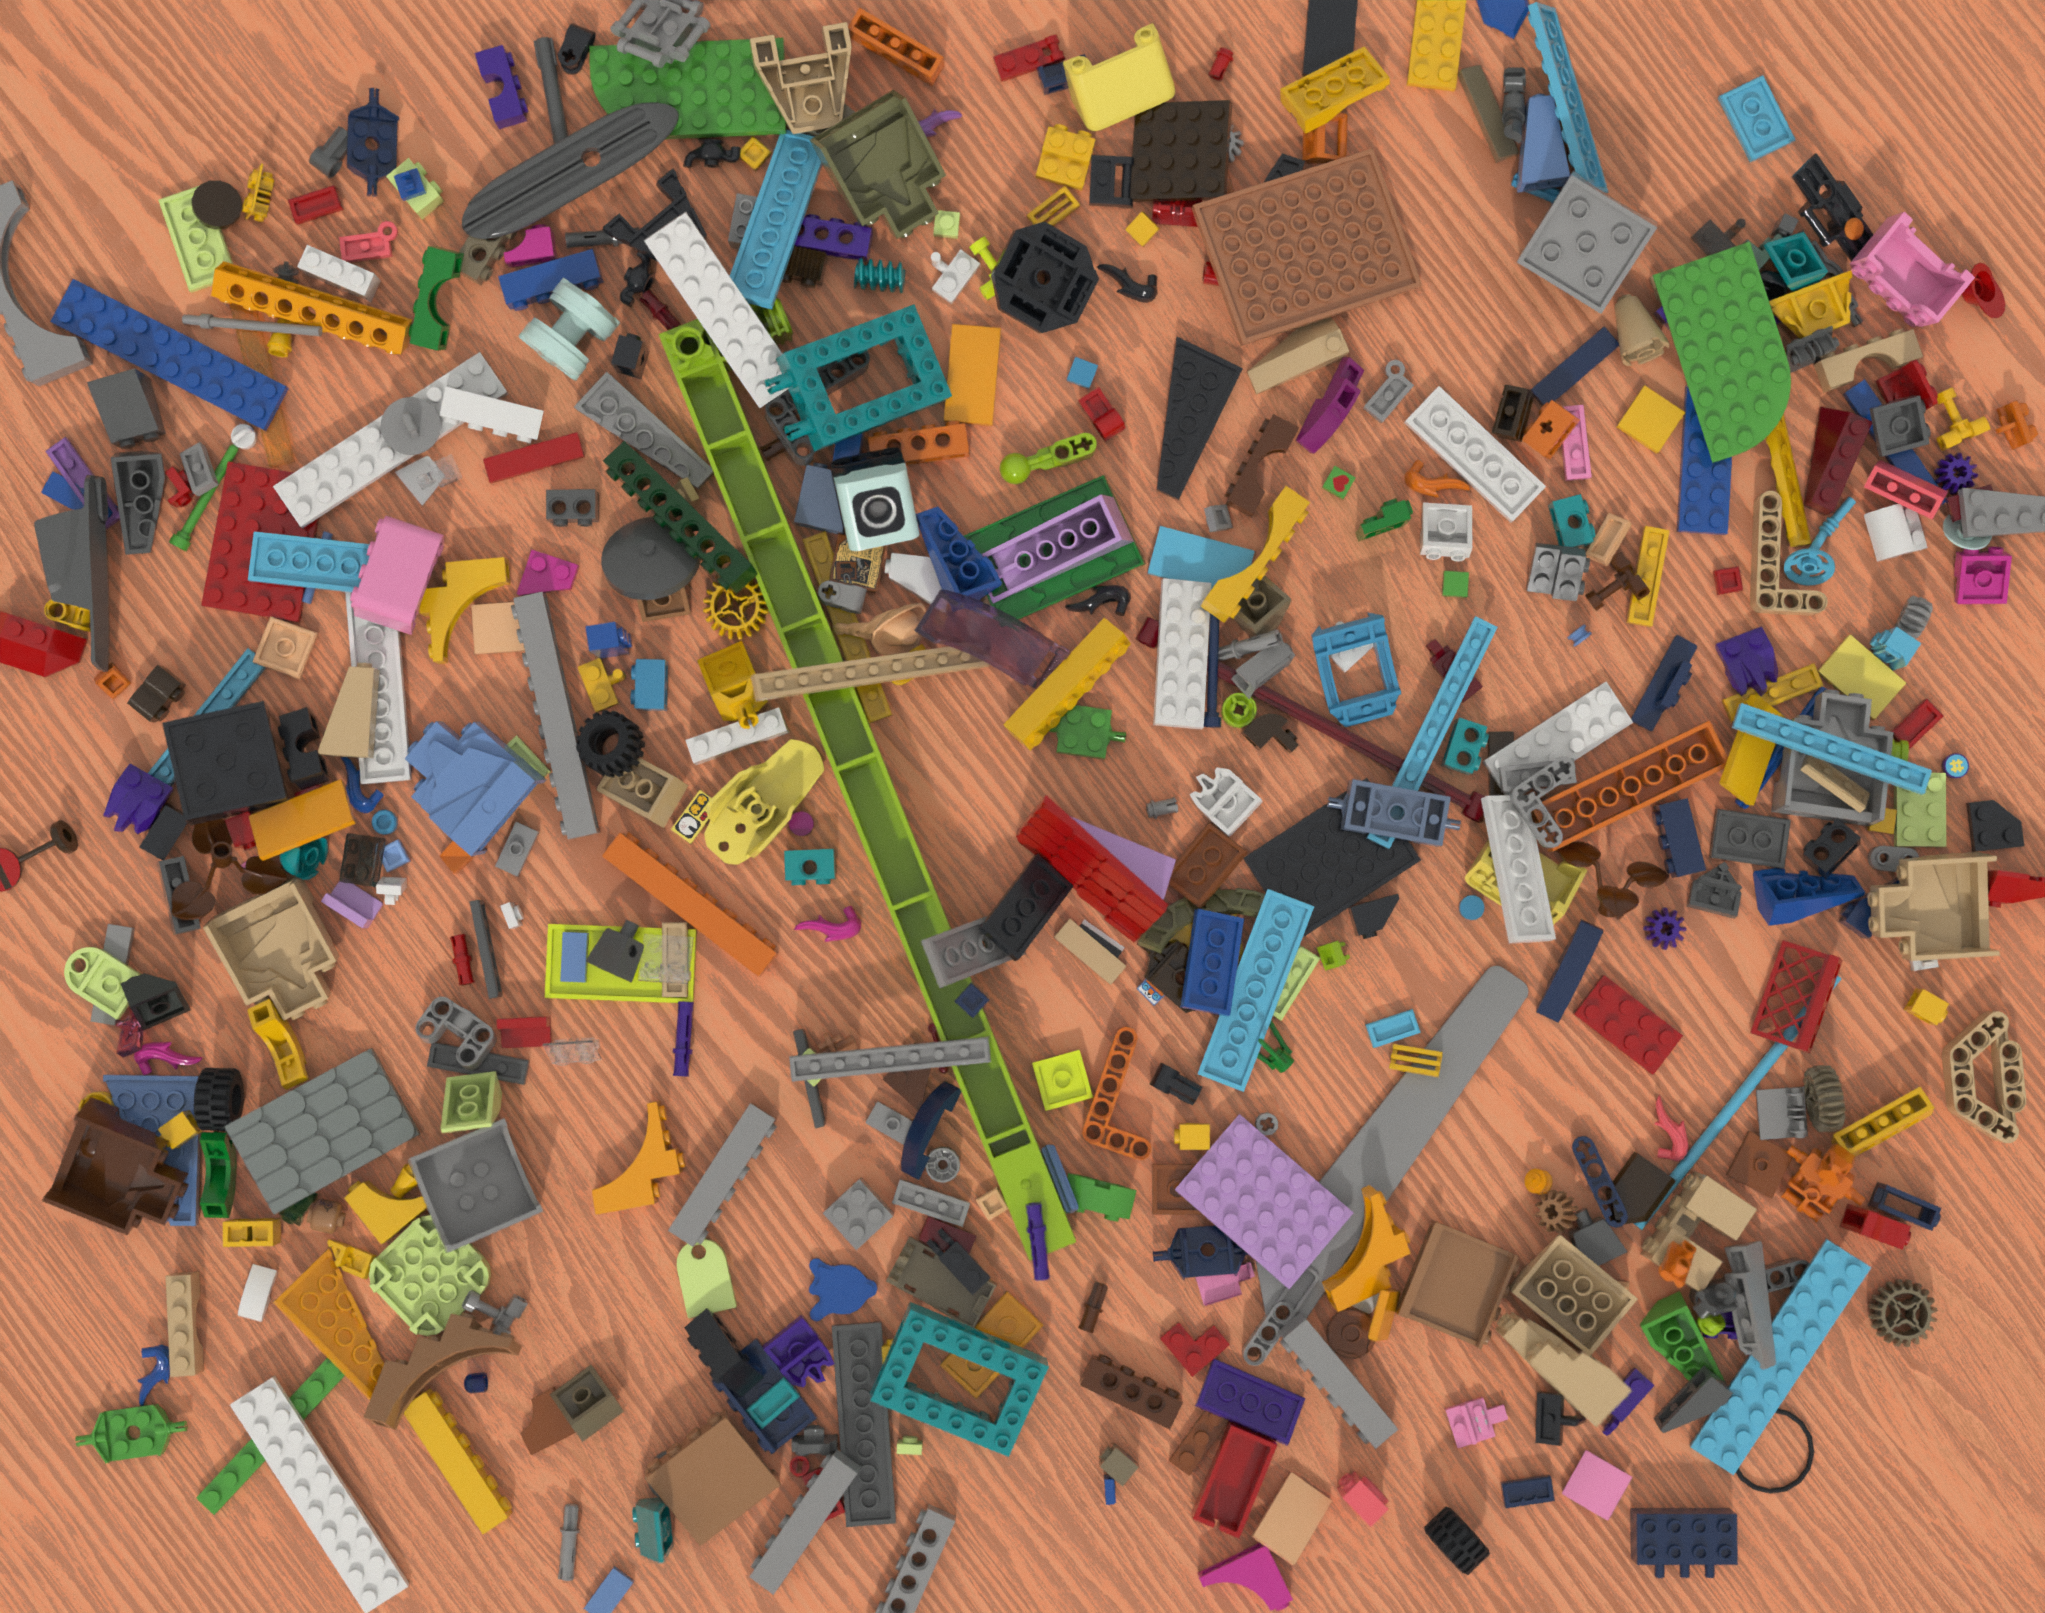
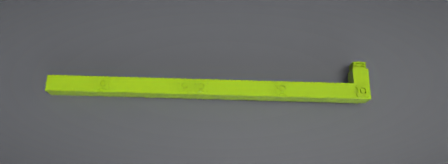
M776 298L772 309L749 304L776 345L780 343L783 345L787 340L789 342L793 341L791 337L793 331L779 298ZM698 319L658 334L748 560L758 573L755 576L792 669L844 662L728 373L733 369ZM855 687L803 694L941 1041L989 1037L991 1062L952 1066V1069L1029 1261L1032 1260L1030 1236L1026 1229L1028 1226L1026 1204L1042 1203L1043 1222L1047 1229L1045 1231L1047 1254L1076 1243V1237L1063 1209L984 1008L972 1018L954 1002L970 983L974 985L971 976L939 988L921 941L952 928Z

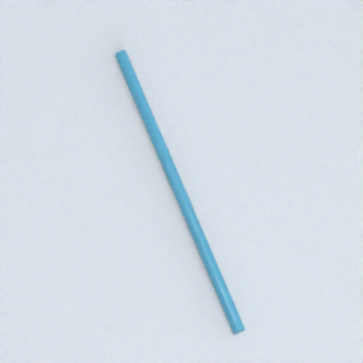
M1837 976L1834 988L1841 981L1839 976ZM1805 1005L1796 1015L1795 1020L1805 1015L1807 1011ZM1801 1021V1022L1798 1023V1025H1799L1800 1028H1801V1025H1802V1022H1803V1021ZM1795 1025L1786 1028L1783 1032L1786 1040L1792 1042L1798 1035ZM1777 1042L1773 1044L1691 1147L1685 1158L1671 1172L1669 1176L1675 1179L1676 1182L1649 1220L1633 1223L1641 1230L1646 1226L1788 1046Z

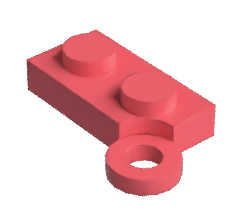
M385 221L379 225L378 232L339 237L342 260L352 263L393 257L390 241L394 240L398 235L396 225L390 221ZM385 228H392V233L384 235Z

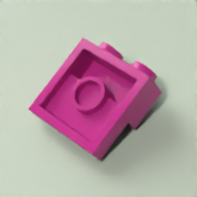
M1996 546L1988 547V551L1964 549L1963 552H1956L1954 576L1957 577L1955 602L1957 604H2007L2012 555L2004 551V548Z

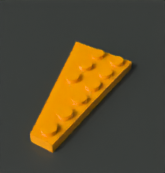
M328 1248L273 1303L370 1400L385 1362L382 1361L376 1349L377 1346L374 1339L371 1338L351 1292L348 1291L342 1278V1273L336 1267L332 1258L333 1255Z

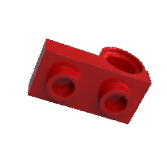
M1099 387L1078 400L1104 442H1107L1126 429L1121 416L1111 406Z

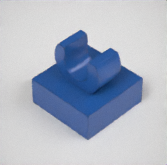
M417 168L394 175L403 201L426 194L420 172Z

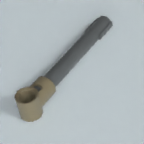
M542 37L534 41L538 68L541 70L552 137L555 144L566 138L568 131L556 69L558 64L552 38Z

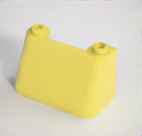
M1153 23L1137 30L1134 35L1137 47L1093 66L1088 58L1084 56L1073 57L1063 62L1071 100L1087 129L1091 131L1102 130L1172 99L1175 95L1174 81L1158 31Z
M1488 839L1468 870L1465 881L1472 888L1501 905ZM1539 852L1554 925L1565 915L1588 870L1584 867L1573 866L1566 861L1557 864Z

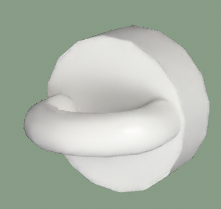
M240 424L232 430L231 441L238 448L250 449L257 442V433L251 426Z

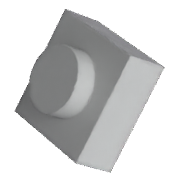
M1227 504L1204 508L1210 532L1226 531L1233 528Z

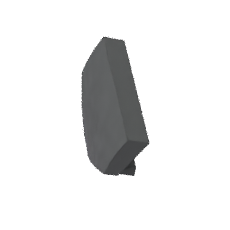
M1725 862L1692 882L1687 907L1733 919L1738 916L1742 886L1737 884L1728 871L1729 867Z

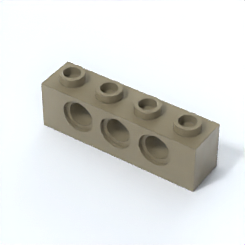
M517 231L497 237L494 240L468 236L459 251L464 253L460 274L480 286L484 281H488L493 273V265L496 260L499 261L503 257L506 250L505 245L509 239L512 240L515 237ZM481 251L486 252V257L483 260H475L477 253Z

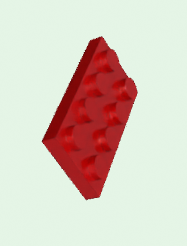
M1605 975L1600 977L1573 1013L1574 1016L1651 1075L1655 1074L1683 1037L1677 1030Z

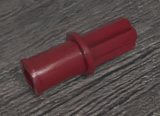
M651 290L646 291L640 297L639 301L653 314V319H658L667 330L681 326V323L668 310L669 306L663 304Z

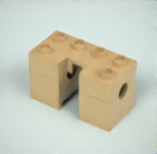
M1694 1171L1693 1174H1689L1683 1181L1682 1186L1684 1188L1679 1196L1676 1194L1670 1201V1210L1666 1216L1662 1215L1655 1225L1656 1231L1652 1237L1648 1236L1643 1242L1641 1255L1657 1266H1660L1672 1241L1678 1245L1683 1240L1688 1241L1697 1249L1685 1284L1700 1292L1707 1287L1722 1264L1721 1260L1689 1239L1700 1221H1703L1722 1235H1727L1737 1241L1757 1209L1707 1175Z

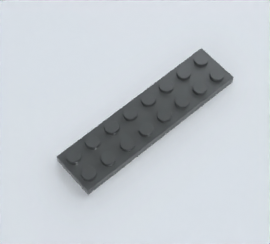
M882 1321L832 1325L840 1450L844 1455L862 1467L844 1492L846 1527L895 1524L896 1509L888 1408L870 1401V1391L883 1364L881 1348L883 1346Z

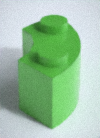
M1068 1173L1067 1179L1079 1207L1076 1212L1084 1213L1086 1209L1105 1214V1219L1118 1222L1119 1218L1130 1219L1137 1190L1083 1175Z

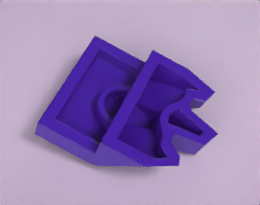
M1762 626L1716 644L1715 649L1726 668L1725 674L1732 687L1741 696L1747 693V687H1752L1762 697L1767 692L1765 680L1777 682L1779 670L1774 649Z
M129 764L115 783L103 816L108 818L113 815L118 816L114 831L123 832L132 823L137 834L144 832L152 827L160 815V809L174 791L173 787Z
M802 1315L763 1345V1350L779 1367V1371L790 1384L804 1388L806 1377L808 1376L817 1383L826 1381L822 1374L821 1366L826 1365L829 1367L834 1365V1361L824 1342Z

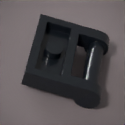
M1105 155L1091 156L1089 206L1120 207L1124 209L1133 207V199L1130 198L1132 165H1134L1135 158ZM1115 166L1123 167L1121 197H1114Z

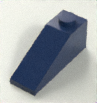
M1895 878L1884 885L1900 884V880ZM1868 893L1852 901V903L1848 902L1841 910L1840 914L1842 917L1838 921L1863 939H1868L1872 936L1868 926V920L1871 917V907L1867 899Z

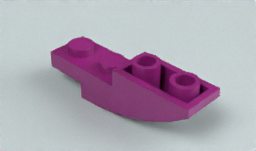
M1342 357L1323 398L1315 400L1296 438V441L1311 454L1317 452L1333 435L1348 415L1361 392L1357 385L1364 369L1350 357Z

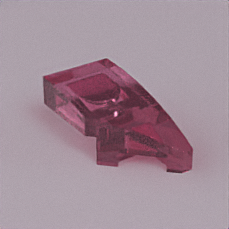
M130 1009L129 1016L122 1021L119 1020L115 1025L122 1030L116 1053L123 1058L142 1050L143 1029Z

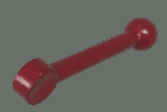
M931 1023L928 1026V1031L932 1033L934 1042H938L936 1026L934 1023ZM948 1066L939 1067V1071L942 1074L947 1073L949 1070Z

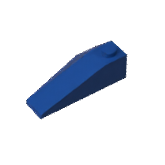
M1781 868L1758 870L1753 873L1757 907L1768 926L1792 923L1862 897L1865 894L1864 889L1853 875L1831 874L1825 879L1822 876L1808 875V871L1799 870L1798 874L1785 873V869Z

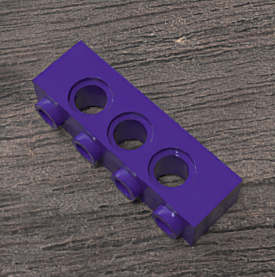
M806 214L801 225L805 231L802 235L797 236L794 246L826 252L827 256L856 261L863 258V262L869 261L873 238L872 228L866 224L862 226L858 222H854V225L845 224L843 220L838 218H830V221L821 220L817 215ZM821 230L829 233L828 237L823 240L817 239L816 234ZM845 234L853 237L852 241L847 244L840 242V238Z

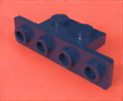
M1679 635L1673 638L1631 717L1633 723L1651 732L1654 730L1663 711L1677 704L1681 696L1678 691L1682 685L1685 686L1692 676V673L1689 672L1692 664L1689 662L1697 649L1696 644Z

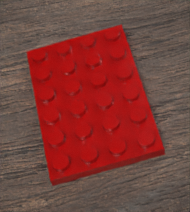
M227 462L201 606L268 618L271 616L280 620L300 623L305 587L248 581L254 532L316 538L319 518L301 528L273 487L293 474V472Z

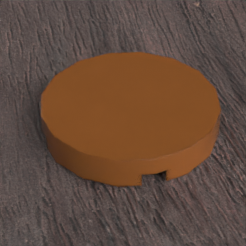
M1347 1308L1337 1312L1331 1317L1327 1325L1326 1336L1329 1345L1336 1354L1344 1358L1357 1359L1372 1350L1376 1342L1368 1339L1372 1319L1359 1309Z

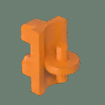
M2018 400L1996 409L2001 427L1996 429L1995 432L1996 434L2004 432L2012 450L2033 442V438L2038 436L2036 426L2033 424L2027 426L2024 417L2029 415L2026 403H2018Z
M1683 1240L1679 1245L1672 1241L1668 1246L1664 1261L1659 1266L1660 1276L1667 1282L1674 1281L1679 1288L1685 1285L1697 1248L1686 1240Z

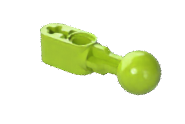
M1081 433L1039 449L1035 455L1025 457L1020 453H1010L1000 463V474L1006 482L1020 484L1029 477L1030 472L1033 470L1064 467L1089 459L1095 453L1096 439L1089 433ZM1081 442L1090 445L1088 451H1085L1084 448H1079ZM1060 448L1065 449L1068 452V457L1060 459L1055 455V451Z

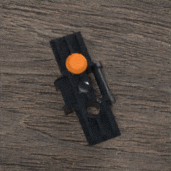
M1815 153L1792 176L1808 200L1798 213L1801 217H1805L1818 235L1822 247H1826L1836 240L1852 261L1874 234L1862 219L1863 214L1861 211L1863 207L1845 181H1836L1818 154ZM1822 185L1826 186L1827 191L1820 194V187ZM1824 208L1832 218L1827 224L1828 232L1813 212L1814 209Z

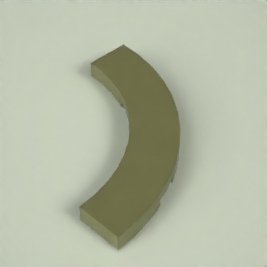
M1218 888L1203 906L1202 910L1221 914H1241L1257 918L1265 894L1242 888H1236V890H1220ZM1185 897L1172 903L1167 907L1166 912L1141 935L1138 945L1162 953L1170 939L1183 927L1193 922L1194 911L1199 908Z

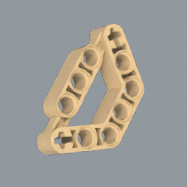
M1985 1011L1942 1050L1946 1106L1952 1114L1991 1139L2003 1143H2012L2019 1136L2015 1113L2022 1111L2026 1106L2022 1050L2017 1042L2008 1040V1017L2003 1012ZM1992 1018H1996L1994 1021L1995 1027L1991 1026L1993 1024ZM1975 1032L1979 1035V1042L1976 1045L1971 1041V1037ZM1991 1043L1995 1101L1998 1106V1112L1977 1100L1975 1091L1973 1059ZM2005 1045H2008L2010 1054L2005 1058L2002 1050ZM1958 1048L1961 1052V1057L1958 1061H1955L1953 1052ZM2007 1070L2012 1072V1079L2009 1082L2005 1080ZM1961 1073L1963 1082L1960 1086H1957L1955 1077ZM2012 1094L2014 1096L2015 1101L2014 1104L2011 1107H2009L2007 1104V1098ZM1961 1098H1963L1965 1101V1108L1960 1111L1957 1107V1103ZM1984 1111L1986 1121L1981 1124L1979 1122V1114ZM1995 1126L2004 1127V1131H2006V1135L2004 1136V1135H2003L2004 1133H2003L2001 1130H1999L1998 1128H1994V1127H1995Z

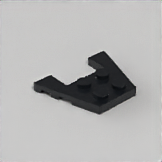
M671 169L656 183V186L672 203L639 231H636L620 213L603 226V231L606 234L655 261L657 259L644 240L684 212L688 214L703 238L706 239L707 236L694 208L691 207L686 197L687 194L681 186L674 169Z

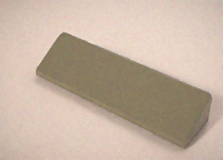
M1477 65L1460 70L1457 76L1495 162L1498 163L1519 154L1514 140L1506 137L1504 134L1502 113L1481 66Z

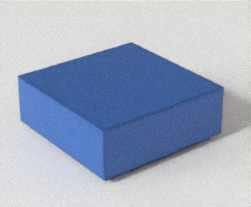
M1104 1475L1106 1505H1114L1116 1503L1115 1481L1110 1475Z

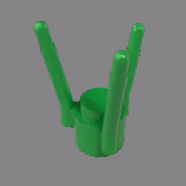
M1271 1020L1269 1027L1282 1050L1279 1047L1273 1050L1260 1038L1258 1042L1270 1055L1267 1058L1258 1053L1257 1058L1266 1063L1272 1070L1276 1068L1280 1073H1283L1294 1062V1059L1290 1056L1292 1050L1286 1045Z

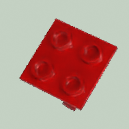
M1202 200L1153 201L1152 220L1156 224L1198 227L1191 207L1201 203Z

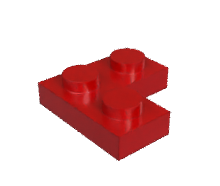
M1179 1321L1160 1337L1162 1342L1192 1377L1230 1345L1214 1324L1196 1340L1190 1336Z

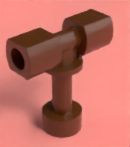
M1622 552L1614 555L1610 561L1617 571L1614 575L1616 580L1597 593L1592 590L1585 595L1595 611L1604 606L1603 600L1620 588H1623L1624 591L1630 589L1637 600L1644 598L1650 593L1649 588L1641 577L1633 573V567Z

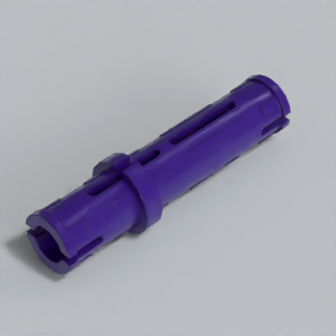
M678 1001L676 1045L673 1048V1053H675L673 1076L689 1077L690 1054L693 1052L690 1046L694 1002Z
M1032 1202L1026 1204L1028 1226L1026 1229L1031 1242L1034 1280L1041 1281L1050 1279L1045 1242V1231L1047 1229L1043 1222L1042 1203Z

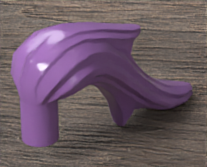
M934 109L929 117L918 122L925 136L930 137L936 135L933 131L934 128L947 121L961 118L962 114L953 110L936 112Z

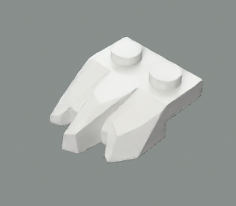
M1216 767V777L1214 780L1205 774L1196 777L1203 791L1201 793L1194 791L1190 796L1203 814L1230 837L1263 801L1231 770Z

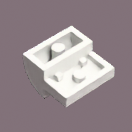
M1896 504L1864 514L1877 562L1928 548L1917 512Z

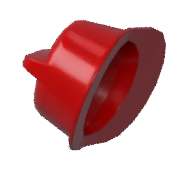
M1977 263L1970 272L1975 278L1964 290L1962 297L1968 304L1980 306L1987 316L1997 319L2005 311L2004 295L1989 267L1985 263Z

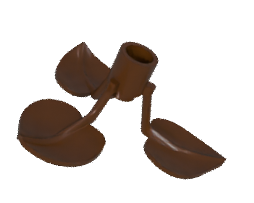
M218 819L195 824L192 833L193 846L201 854L211 853V869L204 888L195 881L183 882L177 886L172 895L171 914L176 918L193 920L202 918L211 912L216 900L215 896L207 891L210 888L217 867L226 868L233 863L240 872L244 873L241 878L243 887L248 892L256 895L266 894L286 882L287 875L276 862L271 859L262 861L259 856L250 857L246 861V869L243 868L237 861V857L232 856L231 845L233 841L225 820Z
M1572 842L1555 850L1564 861L1573 866L1589 867L1592 864L1595 866L1598 884L1597 898L1600 901L1598 911L1605 917H1615L1619 920L1627 912L1638 906L1639 897L1628 889L1632 882L1636 881L1639 886L1650 888L1659 886L1669 879V874L1656 865L1647 862H1634L1627 867L1626 872L1631 877L1628 878L1623 888L1603 886L1600 864L1597 861L1601 857V852L1596 847L1585 842Z

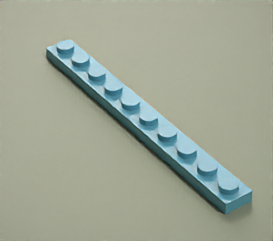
M1476 616L1473 618L1392 784L1393 787L1419 790L1496 632L1497 626ZM1393 806L1390 810V815L1393 819L1400 820L1403 817V810L1399 806ZM1370 833L1366 837L1387 849H1390L1395 839Z

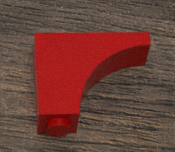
M1848 1203L1839 1225L1841 1228L1902 1250L1911 1238V1226Z

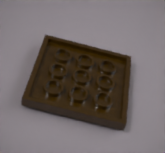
M1230 100L1164 102L1135 115L1132 157L1135 158L1134 165H1132L1130 194L1133 202L1210 200L1226 195L1232 102Z

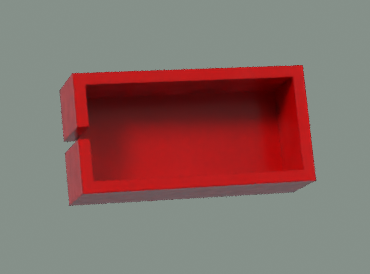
M1229 1421L1191 1512L1193 1520L1212 1528L1217 1524L1219 1531L1240 1539L1277 1448L1276 1441Z

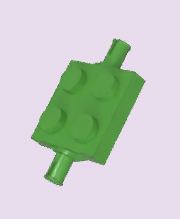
M1079 705L1068 710L1061 718L1059 724L1049 731L1057 733L1058 744L1056 753L1105 760L1110 740L1125 743L1126 732L1112 731L1110 724L1112 710Z

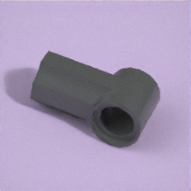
M338 126L323 146L317 147L309 158V163L328 178H332L338 173L342 166V159L347 154V131Z

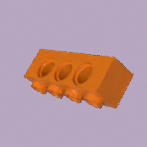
M861 8L858 9L848 26L850 39L930 86H933L944 68L943 56Z
M960 421L946 422L945 426L936 427L935 424L923 425L921 430L914 431L911 428H901L897 430V433L887 434V431L873 433V437H868L870 452L886 449L894 442L899 443L906 466L970 456L965 423L960 424ZM944 435L950 439L948 445L943 447L937 445V438ZM922 439L925 442L924 448L915 450L912 447L913 441Z

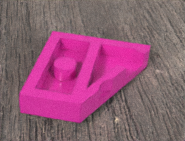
M531 550L516 594L525 596L538 592L549 593L556 590H570L573 587L580 566Z

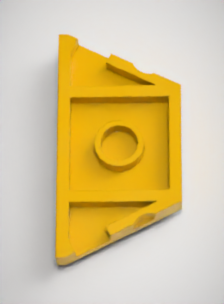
M1851 270L1769 301L1773 314L1800 339L1811 335L1818 329H1825L1831 325L1833 330L1849 324L1851 312L1849 310V304L1851 303L1849 280L1852 278Z

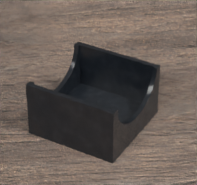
M264 701L162 723L184 820L190 825L236 816L247 811L263 810L290 800L276 751L269 709Z

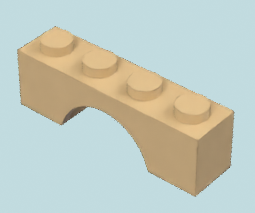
M1904 328L1889 333L1890 337L1881 339V336L1867 340V345L1858 347V344H1854L1844 348V353L1835 355V352H1830L1821 356V360L1814 367L1823 393L1852 382L1854 380L1855 368L1862 359H1880L1887 363L1892 370L1905 366L1915 359H1921L1923 355L1914 330L1905 332Z
M199 1271L173 1273L165 1276L170 1377L195 1376L204 1371L203 1346L198 1340L196 1331V1308L200 1298Z

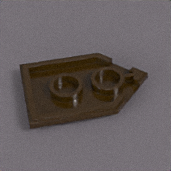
M1635 1151L1613 1180V1184L1627 1211L1628 1218L1625 1224L1648 1221L1676 1182L1675 1179ZM1608 1187L1605 1191L1607 1200L1613 1196L1612 1189ZM1615 1199L1611 1204H1608V1208L1612 1212L1610 1216L1611 1221L1615 1220L1618 1224L1622 1222L1621 1217L1624 1215L1622 1211H1616L1614 1205H1619V1202Z

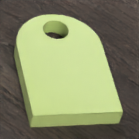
M85 947L75 951L68 958L64 968V976L69 988L115 1019H120L129 1006L120 983L127 981L133 976L141 975L132 967L97 947ZM79 958H82L86 963V968L83 972H78L75 969V962Z
M705 1238L702 1244L697 1242L696 1245L704 1246L706 1255L703 1258H696L692 1253L693 1247L687 1243L679 1252L676 1263L687 1317H697L706 1308L713 1313L736 1308V1297L727 1257L723 1248L715 1241Z

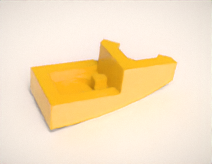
M329 1239L327 1244L332 1248L336 1261H334L336 1267H341L343 1271L362 1279H368L370 1264L377 1255Z

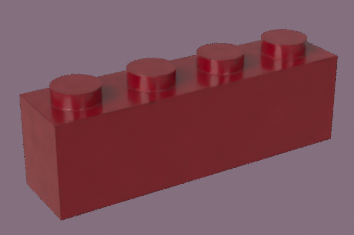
M1819 407V420L1815 431V444L1811 455V468L1807 479L1803 506L1826 516L1834 512L1870 430L1872 421L1852 412Z

